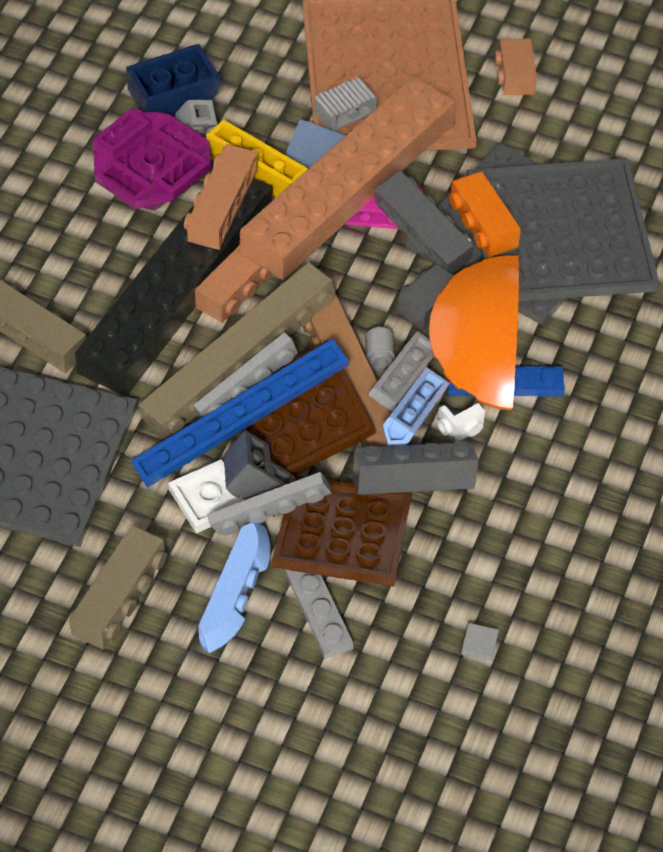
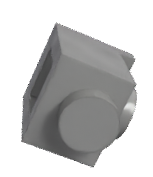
M187 100L175 113L177 120L200 135L204 134L209 127L217 125L212 100Z

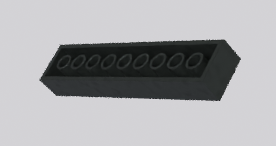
M255 178L253 179L220 250L188 242L184 221L186 215L192 213L194 209L193 204L75 352L77 374L127 397L195 309V289L240 245V229L272 202V186Z

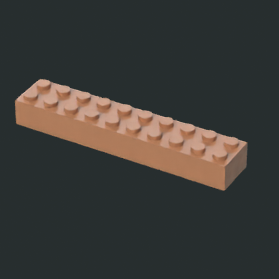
M415 76L411 77L240 229V253L284 280L375 196L376 187L400 170L403 171L454 124L456 101Z

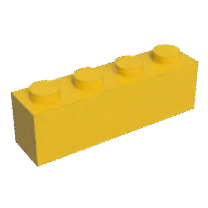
M224 119L206 135L210 144V159L213 161L218 153L221 154L225 144L256 151L257 173L254 178L271 185L272 196L278 197L308 170L305 166Z

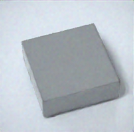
M468 623L461 655L492 661L499 630Z

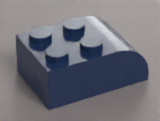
M200 44L126 66L127 89L139 110H142L143 113L157 112L175 116V113L187 100H211L220 87V77Z

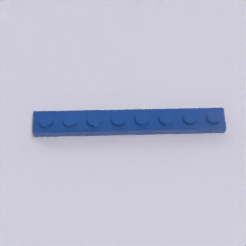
M331 339L131 460V463L148 488L349 366L348 359L336 342Z

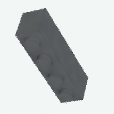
M400 170L375 188L374 203L434 265L438 264L452 274L472 259L473 242L466 233H461L455 227L449 215L441 213L434 200L429 195L425 196L419 190L413 178L406 177Z
M458 441L440 444L355 448L352 478L358 495L474 489L479 459L472 442Z

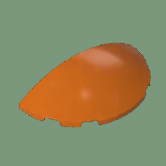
M516 255L484 259L457 273L437 296L429 324V339L435 359H438L443 367L444 375L449 382L459 391L464 389L475 396L476 401L481 404L510 411L513 409L518 329L519 256Z

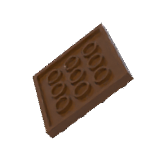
M324 343L294 357L289 364L282 366L276 372L280 371L281 369L300 359L301 357L318 348L319 346L323 345ZM343 369L242 430V433L246 430L269 444L271 462L293 475L376 434Z
M294 475L295 481L305 478L304 476ZM327 480L332 494L324 496L322 500L316 503L299 505L293 511L283 515L272 558V568L395 586L412 493L358 495L355 484Z

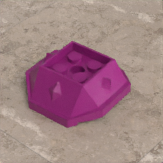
M129 109L93 138L95 182L134 209L143 207L156 211L165 202L172 201L180 194L185 193L186 189L211 170L209 140L170 114L157 112L143 113L142 110Z

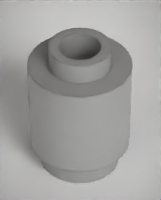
M377 326L366 332V359L370 367L374 370L388 369L395 359L392 331L385 327Z

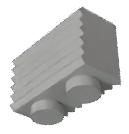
M360 77L352 81L347 80L338 87H334V89L329 91L324 90L315 96V115L318 116V119L321 120V123L323 122L327 129L332 131L363 119L377 109L376 95Z

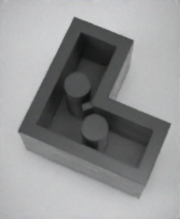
M246 430L224 453L225 486L234 497H241L246 500L295 481L293 474L271 462L269 444Z

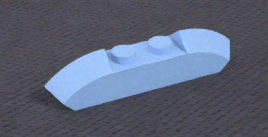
M427 367L423 370L382 426L388 446L409 443L449 386V382Z
M252 522L242 526L198 626L199 642L207 653L213 652L225 645L234 637L244 623L245 619L239 613L243 614L248 601L247 591L249 588L253 589L255 587L258 573L267 569L270 559V541L263 525Z

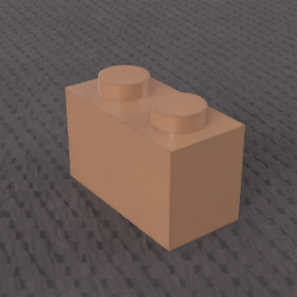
M531 39L500 40L499 50L494 52L495 66H499V69H497V84L502 85L503 96L535 95L537 73Z

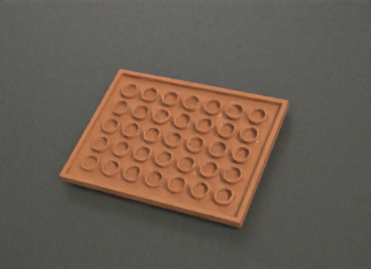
M302 0L313 124L326 128L314 112L315 96L324 90L329 91L347 80L352 81L360 77L376 95L378 108L411 77L415 76L456 101L454 124L425 151L476 149L477 140L456 0ZM365 118L342 127L335 132L347 135Z

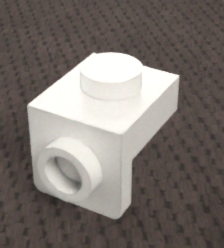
M477 403L454 416L443 405L439 408L437 426L443 435H447L455 443L468 436H475L483 429L485 410Z

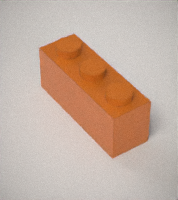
M481 171L452 181L449 202L454 210L457 209L465 228L471 230L477 246L484 250L488 258L518 248L521 228L483 172Z

